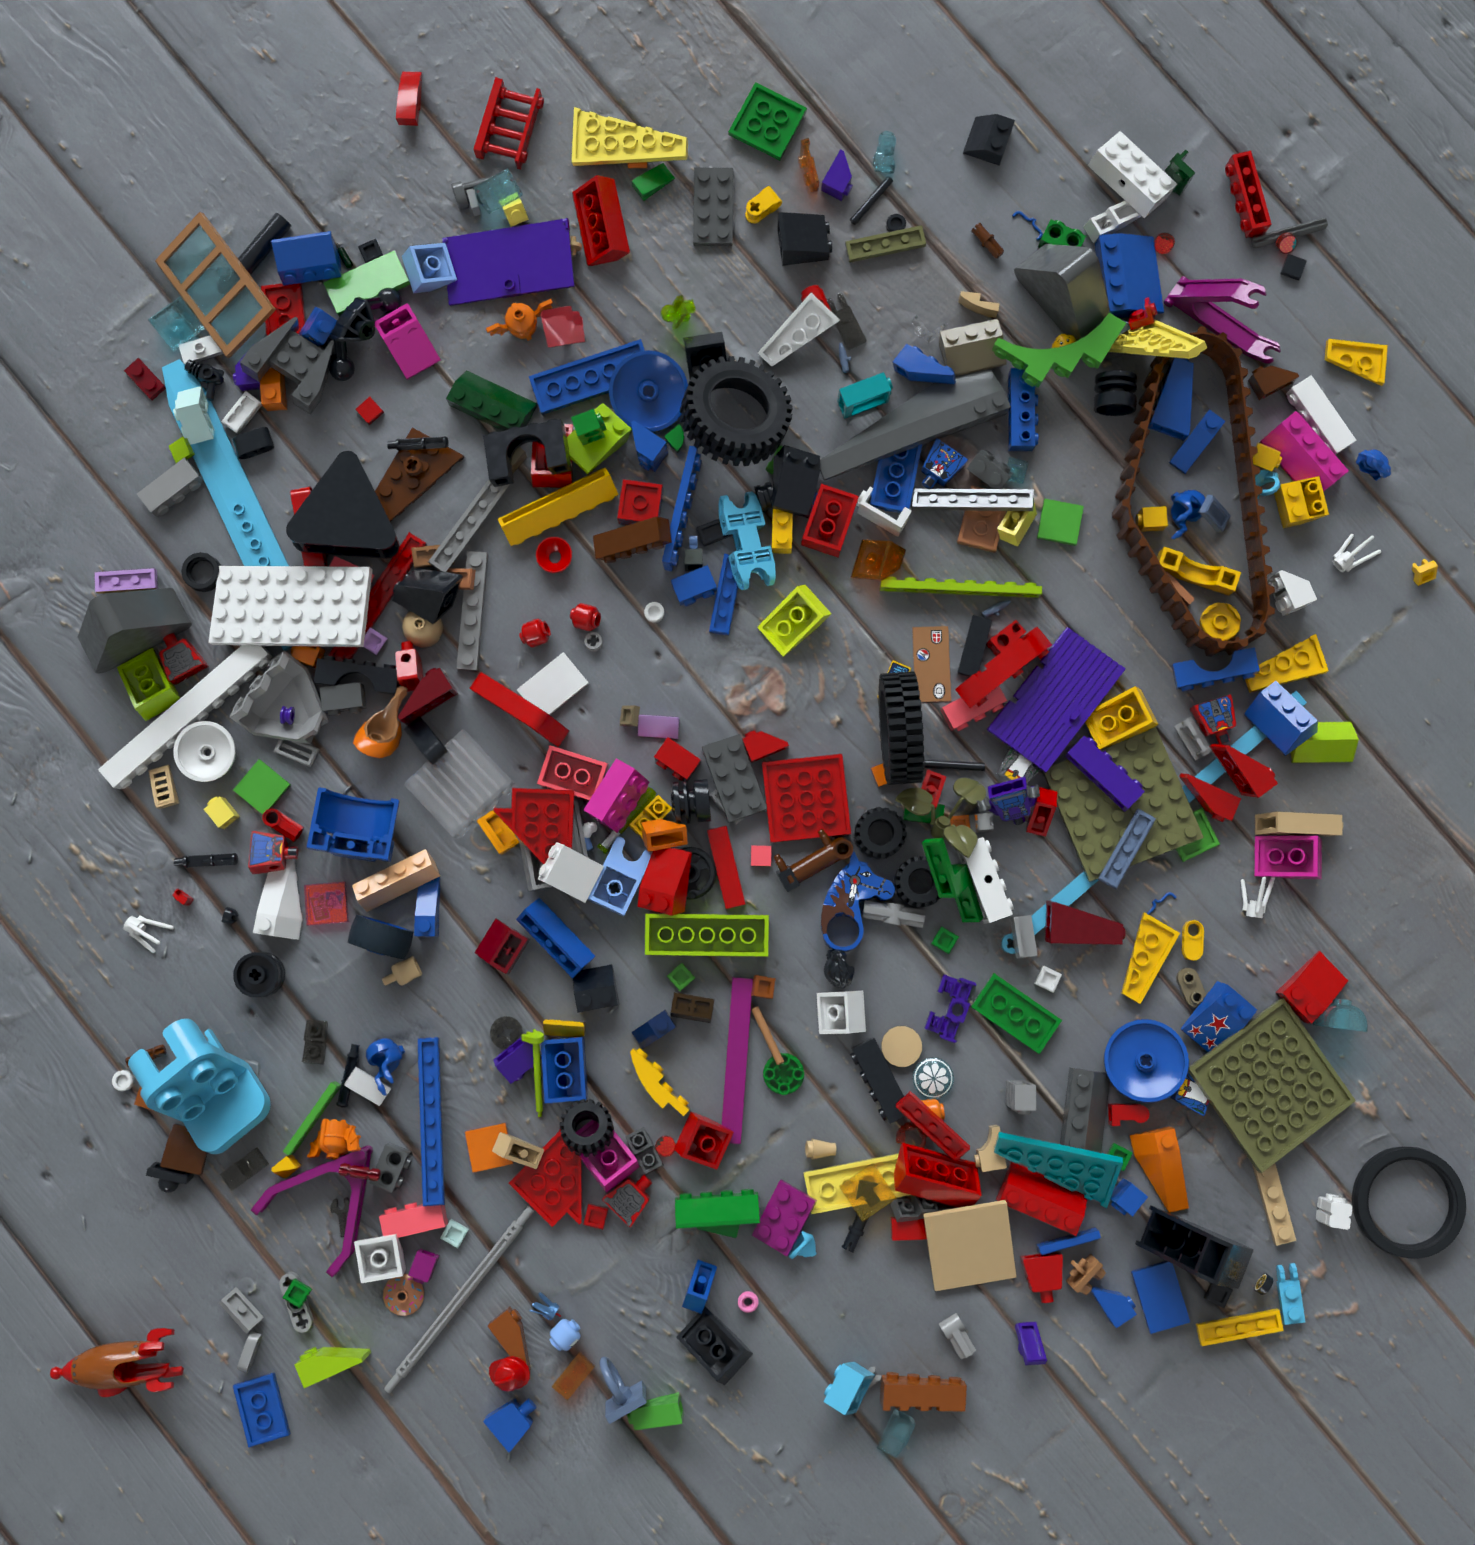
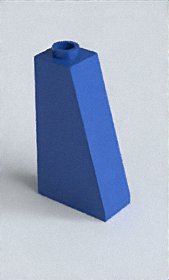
M1174 357L1171 361L1153 409L1155 411L1148 425V428L1182 441L1189 436L1191 424L1194 363L1189 362L1187 358Z

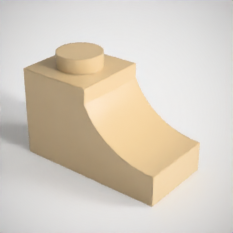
M998 1125L989 1126V1135L986 1143L980 1149H976L977 1155H974L975 1166L979 1167L982 1172L1007 1168L1005 1158L994 1153L995 1142L998 1133L1001 1132Z

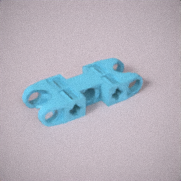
M752 491L745 493L743 508L736 507L727 495L720 496L718 511L723 536L733 534L736 551L731 553L728 558L738 587L741 590L749 588L751 573L758 574L767 586L774 585L776 571L771 546L761 547L757 531L766 524L756 494Z

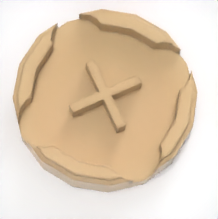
M893 1027L883 1036L881 1042L883 1056L892 1065L907 1067L914 1064L920 1057L922 1041L919 1035L909 1027Z

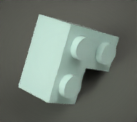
M202 387L178 392L173 412L176 420H180L182 424L181 431L183 437L188 438L190 445L214 439L215 430L207 413L208 401Z

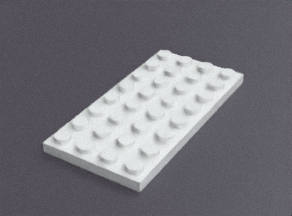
M219 566L208 643L212 645L364 647L373 569L370 567Z

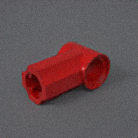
M268 809L263 813L262 820L267 826H270L293 842L302 834L304 827L284 815L281 811ZM272 813H276L278 820L276 823L271 824L269 816Z

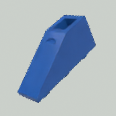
M906 344L893 360L894 370L910 381L944 384L956 383L955 372L952 368L942 366L934 357L926 356L916 346L912 347Z

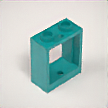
M884 372L839 389L837 402L844 419L888 403L893 385L890 378H886Z

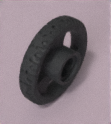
M681 848L680 850L692 852V854L700 856L696 864H690V867L696 870V875L688 881L686 899L700 898L712 889L716 881L715 863L711 856L700 848ZM709 869L708 882L699 890L696 882L700 878V871Z

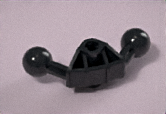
M384 288L379 291L377 297L365 299L356 297L340 315L330 334V338L334 339L335 357L331 360L329 371L334 379L347 381L353 376L355 366L352 360L347 357L346 341H365L371 339L375 334V320L371 310L380 309L385 313H391L401 307L402 298L397 290Z

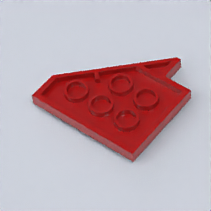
M512 788L511 808H493L496 815L542 864L546 863L549 857L548 853L556 842L572 849L574 790Z
M561 1129L543 1147L544 1153L537 1169L525 1166L509 1182L551 1227L566 1213L579 1225L582 1223V1160L576 1155L575 1151L571 1152L568 1146L565 1145L560 1132Z

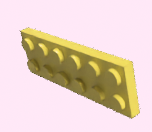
M899 1153L803 1172L807 1193L817 1200L811 1214L867 1204L863 1196L856 1199L859 1179L879 1183L873 1190L881 1201L910 1195L895 1191L894 1170Z

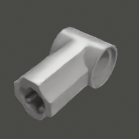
M957 1313L939 1323L960 1359L967 1358L976 1351Z

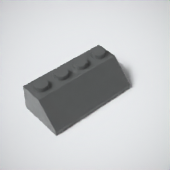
M1069 1067L1060 1145L1101 1153L1110 1080L1105 1072Z

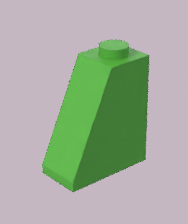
M677 1392L647 1400L646 1404L627 1414L629 1424H633L634 1430L682 1424L684 1410L680 1393Z

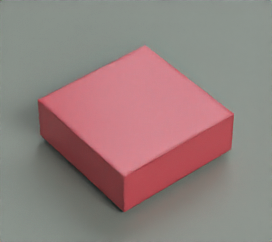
M751 845V866L771 867L772 846Z

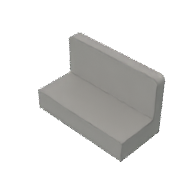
M1032 916L1010 918L1016 959L1038 956Z

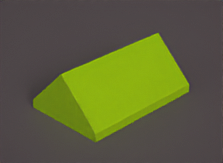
M1318 722V732L1291 751V763L1353 762L1359 738L1352 723Z

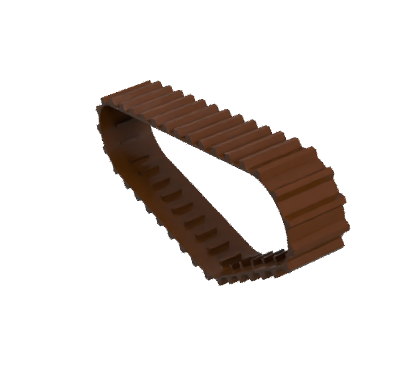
M1200 326L1196 332L1189 334L1205 341L1207 349L1200 353L1213 359L1222 369L1226 379L1239 499L1253 602V622L1251 627L1244 632L1246 634L1245 638L1240 640L1239 637H1236L1231 641H1222L1220 638L1216 639L1208 635L1198 626L1131 515L1132 505H1130V498L1136 488L1133 485L1135 477L1140 472L1138 465L1141 456L1145 452L1143 445L1145 438L1150 432L1148 425L1155 412L1152 410L1154 401L1159 396V392H1157L1158 384L1164 376V373H1161L1162 368L1170 357L1156 356L1150 364L1152 370L1144 380L1143 386L1147 389L1139 399L1138 404L1142 408L1134 419V423L1138 426L1129 438L1133 446L1124 458L1129 464L1120 474V479L1124 483L1115 494L1120 503L1112 512V518L1118 520L1120 531L1116 535L1119 540L1125 539L1131 547L1127 553L1130 558L1137 557L1142 566L1138 571L1141 576L1147 575L1153 585L1149 589L1150 592L1160 595L1164 602L1160 608L1162 612L1169 611L1175 620L1171 627L1173 630H1181L1187 638L1185 645L1188 648L1195 645L1198 648L1204 649L1208 657H1212L1222 651H1226L1230 656L1234 651L1248 646V643L1261 637L1267 631L1264 624L1269 617L1275 614V608L1270 606L1269 597L1275 592V587L1268 585L1267 576L1273 571L1271 566L1265 564V555L1270 552V547L1263 545L1262 536L1268 530L1266 526H1262L1260 523V516L1265 513V507L1258 505L1257 499L1263 492V489L1257 486L1255 482V477L1260 473V467L1253 465V457L1258 453V449L1251 446L1250 438L1256 432L1254 427L1248 425V418L1253 414V408L1247 407L1245 401L1251 394L1250 388L1244 387L1243 384L1244 378L1248 375V369L1241 367L1239 356L1243 352L1241 348L1234 349L1226 341L1227 334L1222 332L1217 336L1213 333H1207L1206 328Z

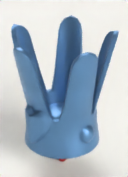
M541 1292L538 1294L539 1297L549 1307L535 1302L532 1306L541 1312L529 1310L530 1312L543 1315L548 1320H552L555 1315L561 1317L560 1314L556 1313L560 1306L557 1303H552Z

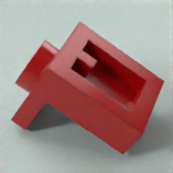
M1149 297L1145 298V310L1139 309L1129 315L1131 330L1155 322L1157 309L1155 303H1151Z

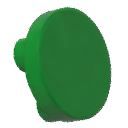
M781 1053L784 1063L777 1065L772 1056L764 1066L763 1077L771 1091L787 1095L795 1092L801 1086L804 1080V1068L799 1059L794 1055Z

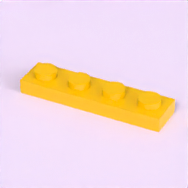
M1277 1308L1196 1324L1201 1346L1284 1331L1280 1310Z

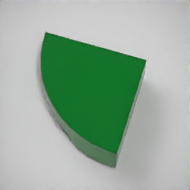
M680 424L664 436V439L677 453L682 448L684 442V433Z

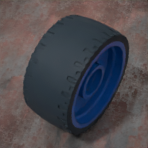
M356 915L349 932L348 943L379 955L405 960L414 932L384 921Z

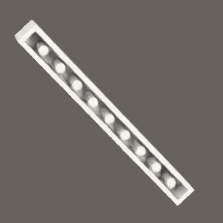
M241 645L98 769L99 772L113 788L124 789L128 787L136 775L143 774L148 769L147 766L150 763L158 761L163 756L162 753L165 750L174 747L178 735L184 728L195 722L207 719L210 711L222 706L225 702L224 699L229 695L232 696L240 689L239 686L244 682L252 680L255 676L254 673L260 668L264 669L267 667L273 656L264 646Z

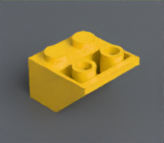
M1319 476L1280 484V488L1274 493L1283 528L1305 524L1329 515Z

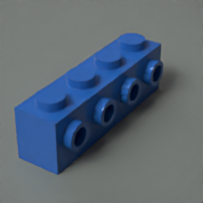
M1011 368L1008 373V401L1011 406L1008 411V451H1033L1035 445H1038L1039 440L1038 433H1035V426H1038V414H1035V406H1038V394H1035L1036 386L1028 385L1025 383V379L1022 378L1025 370Z
M540 898L525 908L516 919L571 978L582 971L595 957L590 949Z

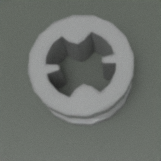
M590 632L584 638V643L588 650L595 652L602 647L603 641L599 633ZM591 637H595L596 640L599 639V642H596V646H592L591 643L588 644V641H591Z

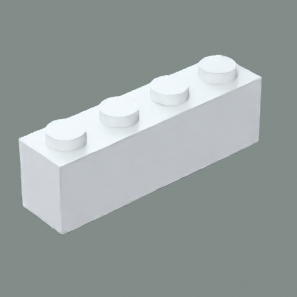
M1312 375L1293 386L1286 393L1289 403L1295 406L1303 419L1335 455L1356 441Z

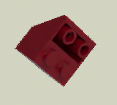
M495 918L474 953L501 972L510 974L529 943L530 938Z

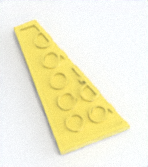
M1155 320L1152 324L1134 330L1129 329L1119 335L1108 352L1190 359L1200 355V352L1207 349L1204 340Z

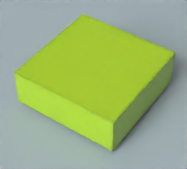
M181 437L169 445L175 463H178L183 458L188 460L195 455L188 438Z

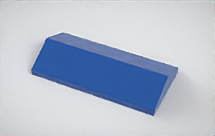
M922 444L916 448L878 461L870 499L871 506L884 511L901 513L904 507L910 508Z

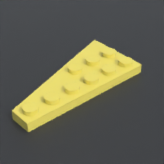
M574 107L573 166L687 160L688 140L686 137L669 132L655 131L650 127L644 128L632 122L609 116H600L595 112L581 111L580 108Z

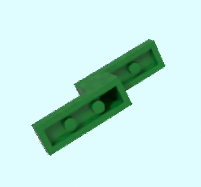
M943 838L925 839L922 842V846L939 898H955L962 922H981L983 914L967 864H951Z

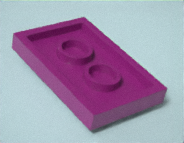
M780 1180L752 1236L783 1255L789 1256L817 1200L784 1180Z

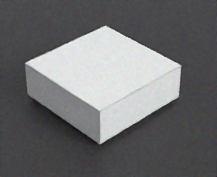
M1042 965L1034 984L1054 993L1062 974Z

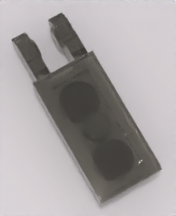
M842 293L837 294V299L842 309L837 311L831 298L827 299V303L831 311L840 319L835 325L847 349L850 350L865 343L866 338L850 306L847 305L846 299Z

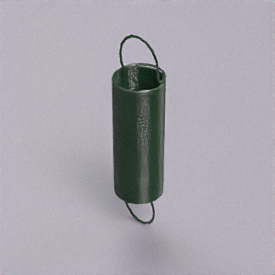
M344 247L338 248L339 256L346 268L351 269L353 263Z

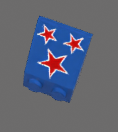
M1217 981L1181 1027V1030L1205 1051L1209 1052L1225 1039L1244 1028L1257 1009L1229 985Z

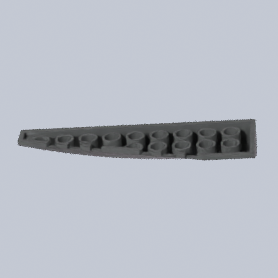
M991 369L955 376V384H931L820 459V472L823 480L831 479L881 459H886L894 454L897 455L906 450L916 448L918 445L933 442L937 438L941 439L1006 415L1011 406L1003 387Z

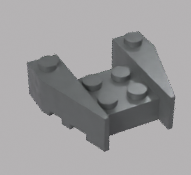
M294 317L251 346L240 361L242 372L258 382L261 381L270 367L297 383L298 387L292 394L293 404L311 414L322 399L325 383L328 379L330 363L335 355L334 341L331 340L326 349L323 350L296 333L299 329L298 318Z

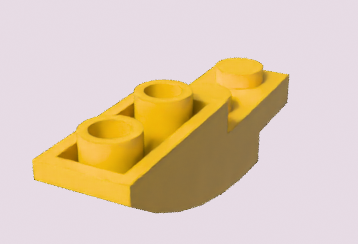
M633 1048L630 1051L632 1062L647 1092L662 1108L669 1103L684 1116L690 1109L687 1106L689 1102L681 1095L679 1097L672 1093L674 1089L667 1082L664 1081L663 1084L660 1082L664 1076L662 1073L664 1069L657 1062L654 1061L652 1064L647 1059L648 1054L641 1048L638 1050Z

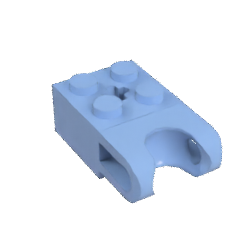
M618 836L603 864L604 867L587 900L624 917L646 871L652 851L648 852L645 850L638 860L628 861L622 854L625 840ZM617 884V889L620 890V892H615V894H612L609 886Z

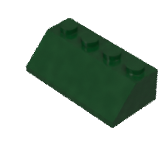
M467 370L454 382L446 397L449 406L502 431L512 427L520 428L527 426L538 405Z

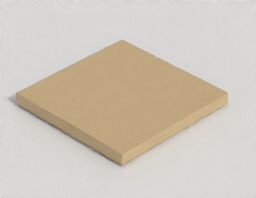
M1006 1200L923 1214L935 1291L1017 1277Z

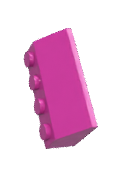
M1297 411L1260 441L1261 444L1281 452L1282 460L1280 466L1293 481L1319 476L1323 492L1349 471Z

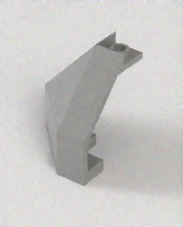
M283 651L272 658L267 664L269 669L262 676L258 675L249 686L250 691L245 698L240 697L235 703L230 718L253 735L311 744L314 735L329 721L326 713L322 711L321 701L308 668L286 651ZM282 706H286L287 709L294 707L295 718L292 725H289L288 722L285 724L280 723Z

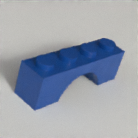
M1255 647L1234 651L1229 665L1215 672L1200 668L1194 660L1172 664L1176 689H1182V692L1193 690L1194 686L1202 685V688L1210 687L1217 681H1222L1223 684L1234 682V678L1243 677V680L1254 678L1255 674L1260 671Z

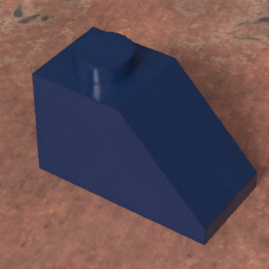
M665 1009L632 1031V1034L641 1048L644 1049L677 1026Z

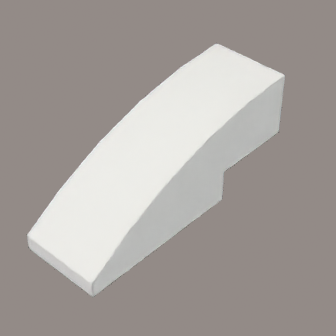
M1126 201L1109 207L1104 213L1090 218L1083 228L1092 242L1095 243L1099 235L1113 234L1140 218L1141 215Z

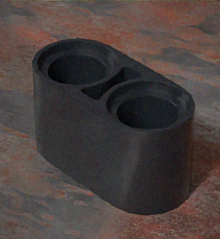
M260 427L245 432L232 439L239 459H248L274 449V444L267 427Z

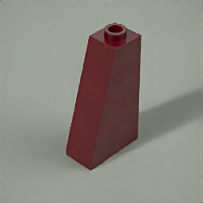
M1046 900V942L1123 945L1126 935L1123 924Z

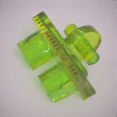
M683 295L676 296L672 305H665L661 309V317L666 322H673L672 328L677 329L682 322L690 320V314L695 312V305L693 299L684 300Z

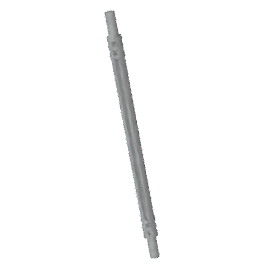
M530 1205L507 1228L495 1246L411 1352L405 1357L404 1361L396 1369L395 1375L384 1387L386 1392L391 1393L401 1379L406 1378L497 1260L519 1235L523 1225L535 1211Z

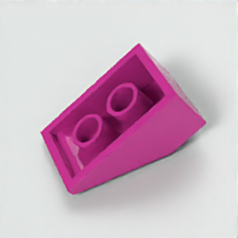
M1255 836L1254 876L1322 879V839L1319 836Z
M591 1120L575 1133L582 1137L591 1136L597 1131L599 1124ZM614 1130L613 1138H610L611 1144L609 1146L605 1145L604 1152L599 1150L596 1156H593V1153H590L589 1157H584L583 1153L579 1156L606 1193L639 1168L638 1160Z

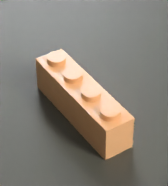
M425 849L353 884L352 887L357 901L368 912L440 877L434 859Z

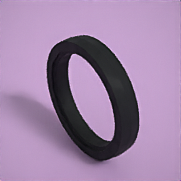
M1393 1147L1379 1152L1363 1165L1354 1182L1352 1207L1358 1226L1374 1245L1394 1256L1419 1259L1441 1252L1455 1240L1465 1220L1466 1196L1458 1175L1442 1158L1430 1151L1417 1147ZM1402 1160H1417L1429 1165L1441 1177L1448 1192L1449 1208L1443 1226L1434 1236L1417 1244H1399L1389 1240L1378 1230L1369 1211V1192L1374 1179L1385 1167Z

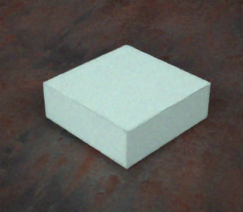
M451 1219L440 1239L459 1248L469 1229Z

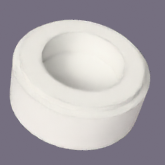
M658 602L649 603L644 610L646 619L652 623L660 622L665 614L663 606Z
M128 1070L118 1071L112 1078V1085L118 1091L131 1089L135 1082L134 1075Z

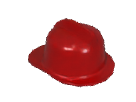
M509 1356L491 1363L489 1367V1375L492 1382L502 1391L510 1392L522 1388L530 1380L529 1367L519 1357Z

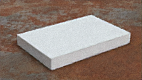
M563 652L520 686L517 691L524 699L551 715L589 683Z

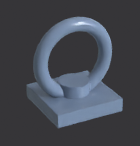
M607 1357L600 1358L599 1365L602 1375L612 1393V1398L605 1402V1417L608 1423L611 1424L647 1403L646 1387L643 1381L631 1387L624 1386L611 1360Z

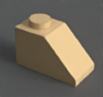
M500 1132L492 1152L502 1158L537 1169L544 1149Z

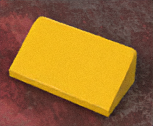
M551 1019L543 1021L544 1035L563 1037L585 1036V1022Z

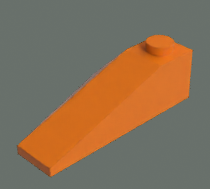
M1167 1126L1129 1135L1133 1155L1142 1167L1146 1177L1150 1180L1166 1210L1170 1213L1189 1209L1175 1128Z

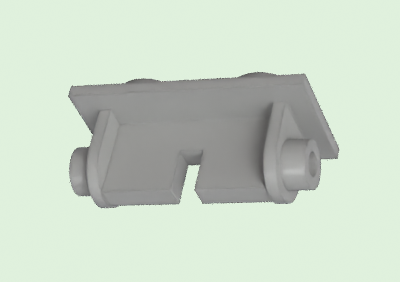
M1192 717L1174 726L1194 761L1212 751Z

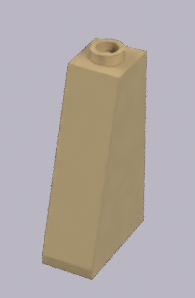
M1293 812L1255 814V835H1342V815Z

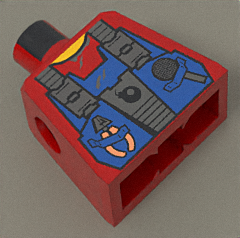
M1231 694L1190 708L1205 737L1215 734L1218 744L1230 742L1227 730L1236 727Z

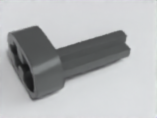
M490 176L464 184L461 181L451 184L459 210L469 208L466 190L473 188L475 193L493 188Z

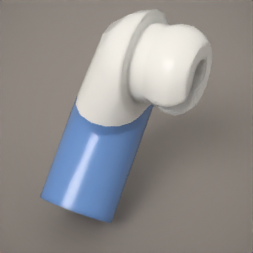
M586 822L583 825L587 851L593 849L590 837L592 833L597 831V824L595 822Z

